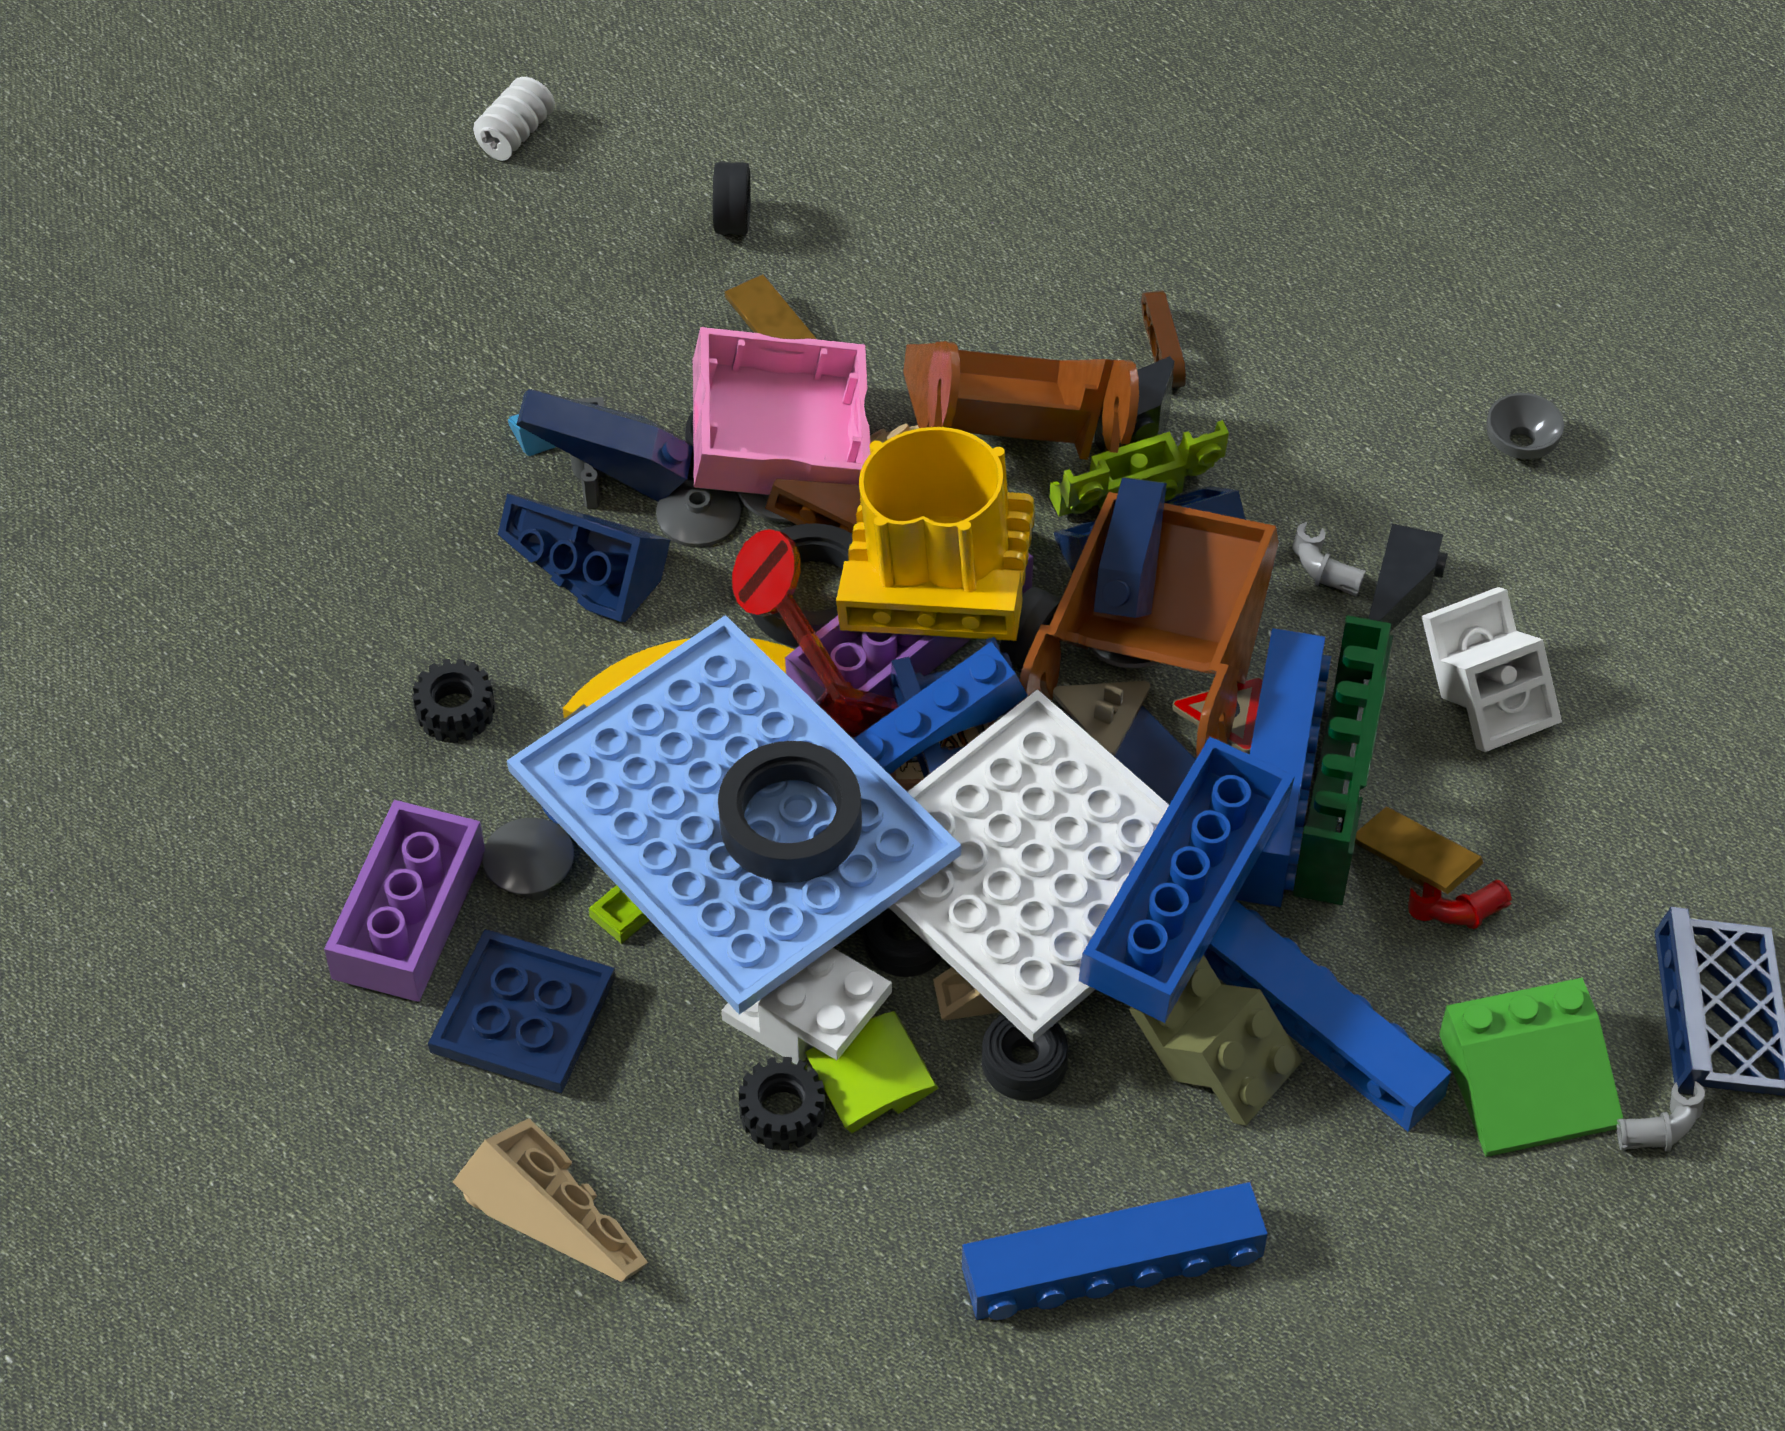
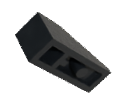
M1392 524L1368 619L1391 623V632L1430 594L1434 577L1443 578L1448 553L1440 552L1443 534Z

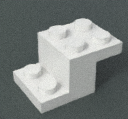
M1497 587L1422 616L1441 698L1467 708L1476 749L1487 752L1562 722L1543 639L1516 630L1507 589Z
M832 948L740 1015L727 1003L721 1010L722 1020L779 1055L792 1057L794 1064H797L799 1060L804 1061L807 1057L805 1052L813 1047L838 1060L892 993V982Z

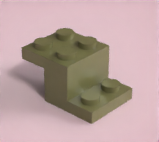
M1204 955L1165 1023L1133 1007L1129 1009L1172 1080L1211 1087L1235 1124L1247 1125L1303 1062L1261 990L1222 985Z

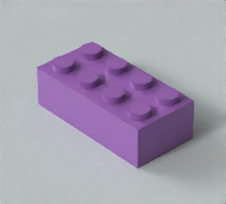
M397 800L393 801L324 948L330 975L333 980L420 1002L483 859L485 845L480 821Z

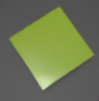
M617 885L589 907L590 918L621 944L649 921L644 913Z

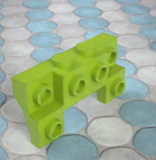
M1223 420L1216 423L1214 432L1202 434L1197 438H1193L1189 431L1184 432L1178 447L1169 431L1119 447L1118 453L1107 451L1091 456L1090 472L1074 477L1070 469L1065 470L1061 483L1057 481L1050 483L1049 498L1059 517L1070 513L1080 514L1088 511L1095 505H1098L1101 510L1108 492L1118 493L1121 480L1125 477L1167 483L1165 501L1171 500L1177 494L1182 493L1185 476L1201 475L1209 470V468L1214 467L1215 462L1220 458L1225 457L1229 432Z

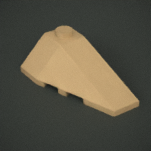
M530 1118L485 1139L453 1181L463 1192L466 1201L470 1205L482 1210L487 1216L620 1282L625 1281L645 1267L648 1263L619 1223L610 1216L601 1215L594 1206L593 1200L597 1194L589 1184H581L579 1186L567 1169L572 1164V1161L566 1153Z

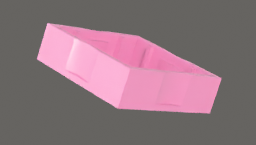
M700 327L693 357L694 487L770 495L776 479L859 485L862 466L870 455V428L864 408L867 392L865 345L808 338L780 339L760 333Z

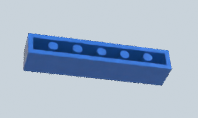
M1234 900L1204 953L1216 976L1226 985L1260 989L1283 1029L1290 1037L1409 1132L1445 1097L1451 1071L1446 1068L1444 1062L1437 1055L1424 1051L1410 1040L1402 1027L1395 1023H1389L1375 1012L1371 1004L1364 997L1351 993L1341 985L1329 969L1316 965L1302 954L1295 942L1286 937L1282 938L1267 926L1264 919L1256 911L1247 910Z
M1248 1182L963 1244L962 1270L976 1320L988 1317L993 1320H1002L1013 1316L1020 1310L1034 1307L1052 1309L1062 1305L1066 1300L1084 1296L1092 1299L1101 1298L1109 1295L1115 1289L1133 1285L1138 1288H1147L1158 1284L1165 1278L1179 1275L1197 1277L1208 1272L1211 1268L1229 1264L1234 1267L1246 1266L1264 1256L1268 1233L1251 1183Z

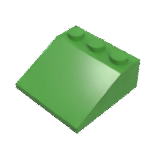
M1583 978L1446 1006L1439 1036L1485 1157L1617 1129V1119H1623L1599 1016Z

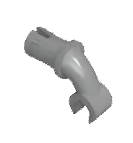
M1307 522L1300 524L1296 531L1292 549L1299 556L1304 569L1315 580L1314 585L1319 587L1321 583L1357 597L1366 570L1331 559V554L1326 553L1324 556L1321 553L1326 535L1324 529H1321L1319 536L1310 538V536L1304 533Z
M1695 1081L1693 1097L1687 1100L1679 1094L1676 1082L1671 1091L1670 1111L1672 1114L1670 1115L1667 1112H1662L1660 1117L1617 1119V1138L1620 1150L1663 1147L1664 1151H1671L1672 1145L1680 1141L1690 1131L1696 1119L1703 1113L1705 1097L1703 1087Z

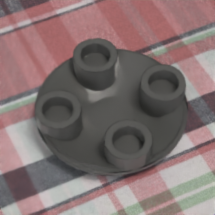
M541 818L513 820L498 828L487 840L482 856L486 877L502 890L524 895L530 900H540L545 898L549 894L550 889L558 885L571 870L574 861L573 844L566 831L549 820Z

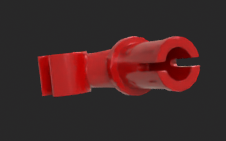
M1497 879L1470 895L1461 894L1455 900L1441 898V890L1424 882L1422 897L1410 888L1408 911L1412 917L1421 921L1435 919L1440 922L1466 925L1468 928L1475 929L1481 926L1482 920L1510 906L1512 897L1508 887Z

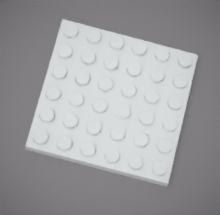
M1038 689L908 791L961 844V856L889 907L1032 1042L1095 990L1078 981L1082 953L1169 806Z

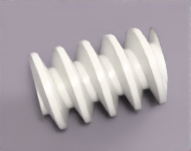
M529 77L516 78L501 96L486 109L483 115L474 122L473 130L480 147L494 159L500 161L508 160L512 155V151H516L521 146V142H524L530 136V133L537 129L538 124H541L547 118V115L553 112L555 108L553 95L547 87L535 79Z

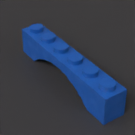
M991 641L853 740L890 775L905 762L941 740L971 727L992 722L1026 698L1028 694L1016 673Z

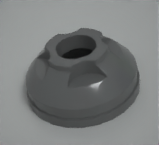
M1514 393L1499 398L1489 409L1486 421L1487 435L1492 444L1504 454L1515 459H1535L1551 453L1560 442L1564 429V420L1560 410L1546 398L1530 393ZM1516 434H1524L1532 439L1533 444L1518 446L1511 441L1510 437Z

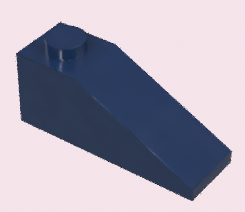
M1122 478L1098 569L1094 612L1133 618L1151 614L1167 483Z

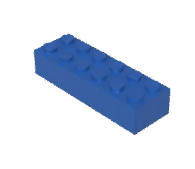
M1272 628L1250 755L1295 775L1288 806L1235 900L1281 907L1284 890L1293 891L1326 693V682L1331 662V656L1323 655L1325 636Z
M1209 737L1083 951L1078 981L1165 1023L1287 808L1295 775Z

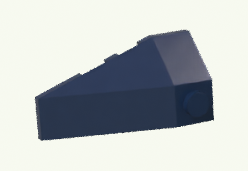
M528 389L524 393L517 426L651 499L659 502V500L666 498L687 480L694 447L680 436L648 418Z
M509 493L506 496L498 535L529 562L537 563L552 576L551 580L559 587H565L578 598L577 602L586 610L619 622H626L661 582L671 541L670 539L640 529Z

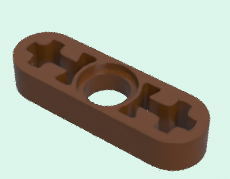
M1163 290L1142 293L1141 308L1143 322L1154 362L1170 356L1175 361L1172 388L1185 387V362L1166 294Z

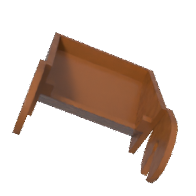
M949 341L906 345L903 373L919 428L946 427L972 434L1074 443L1079 458L1088 460L1103 404V436L1105 446L1109 452L1118 453L1119 440L1121 444L1130 443L1135 428L1139 402V377L1136 364L1132 360H1053L958 350L956 343Z
M1108 492L1050 626L1041 624L1025 659L1020 682L1028 696L1038 689L1052 702L1053 690L1057 687L1060 671V640L1085 650L1091 647L1214 674L1215 677L1200 716L1196 745L1198 757L1209 737L1217 740L1219 738V741L1228 744L1237 706V683L1245 684L1279 544L1277 528L1275 525L1164 503L1151 614L1133 618L1094 612L1098 569L1118 493Z

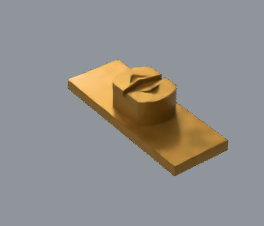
M763 274L725 291V298L754 333L780 339H816Z
M1387 806L1356 833L1355 844L1397 866L1400 875L1408 879L1411 878L1413 882L1420 886H1424V882L1446 894L1454 890L1484 863L1482 857Z

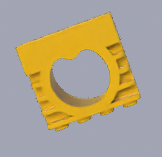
M946 427L913 429L900 433L883 443L881 441L871 442L869 445L870 455L864 462L859 477L861 504L857 508V523L853 527V542L849 546L848 551L849 561H844L836 598L840 630L978 639L995 637L996 640L1016 641L1023 601L1022 586L1025 582V568L1028 564V550L1031 545L1032 528L1035 522L1034 499L1031 495L1008 492L1004 449L1002 447L992 449L985 441L973 434Z

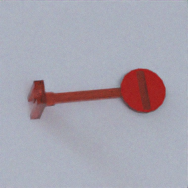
M766 529L757 532L744 543L736 557L732 572V585L737 603L746 612L763 617L779 611L826 687L824 693L815 703L850 737L856 738L877 723L884 715H888L899 706L894 698L855 689L850 682L845 681L793 598V593L797 588L800 576V554L795 542L786 533Z

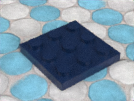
M484 929L428 1042L430 1053L562 1094L616 979L615 968Z

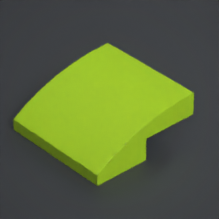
M895 1011L871 1018L838 1060L815 1047L805 1052L812 1067L818 1073L819 1080H822L824 1089L844 1127L851 1134L891 1108L900 1114L939 1089Z

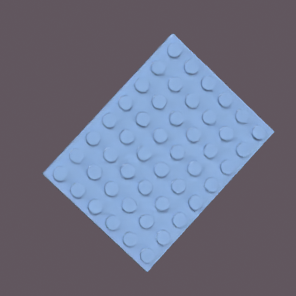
M726 615L507 760L509 772L739 1015L961 856V844ZM801 741L822 746L842 758L852 769L859 783L862 829L856 847L836 869L809 881L782 883L756 876L735 862L722 840L718 809V794L721 783L729 769L741 757L758 747L770 743ZM789 780L773 783L757 792L749 801L744 817L749 826L766 839L780 843H797L809 840L824 831L835 816L836 806L831 797L821 788L808 782Z

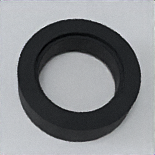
M810 523L790 526L780 530L790 542L794 553V564L807 561H821L836 565L843 570L844 561H849L848 551L853 539L852 533L832 525ZM783 540L780 541L747 582L748 599L788 551V547ZM780 602L770 612L760 615L751 613L758 627L770 638L784 645L797 648L838 615L837 606L822 611H800Z
M781 741L758 747L741 757L729 769L720 786L718 809L722 840L735 862L756 876L782 883L809 881L836 869L848 858L858 843L862 829L859 783L848 764L838 755L822 746L801 741ZM797 780L811 783L824 790L833 800L836 806V813L829 826L809 840L797 843L771 841L756 833L744 817L746 807L752 797L761 789L773 783Z

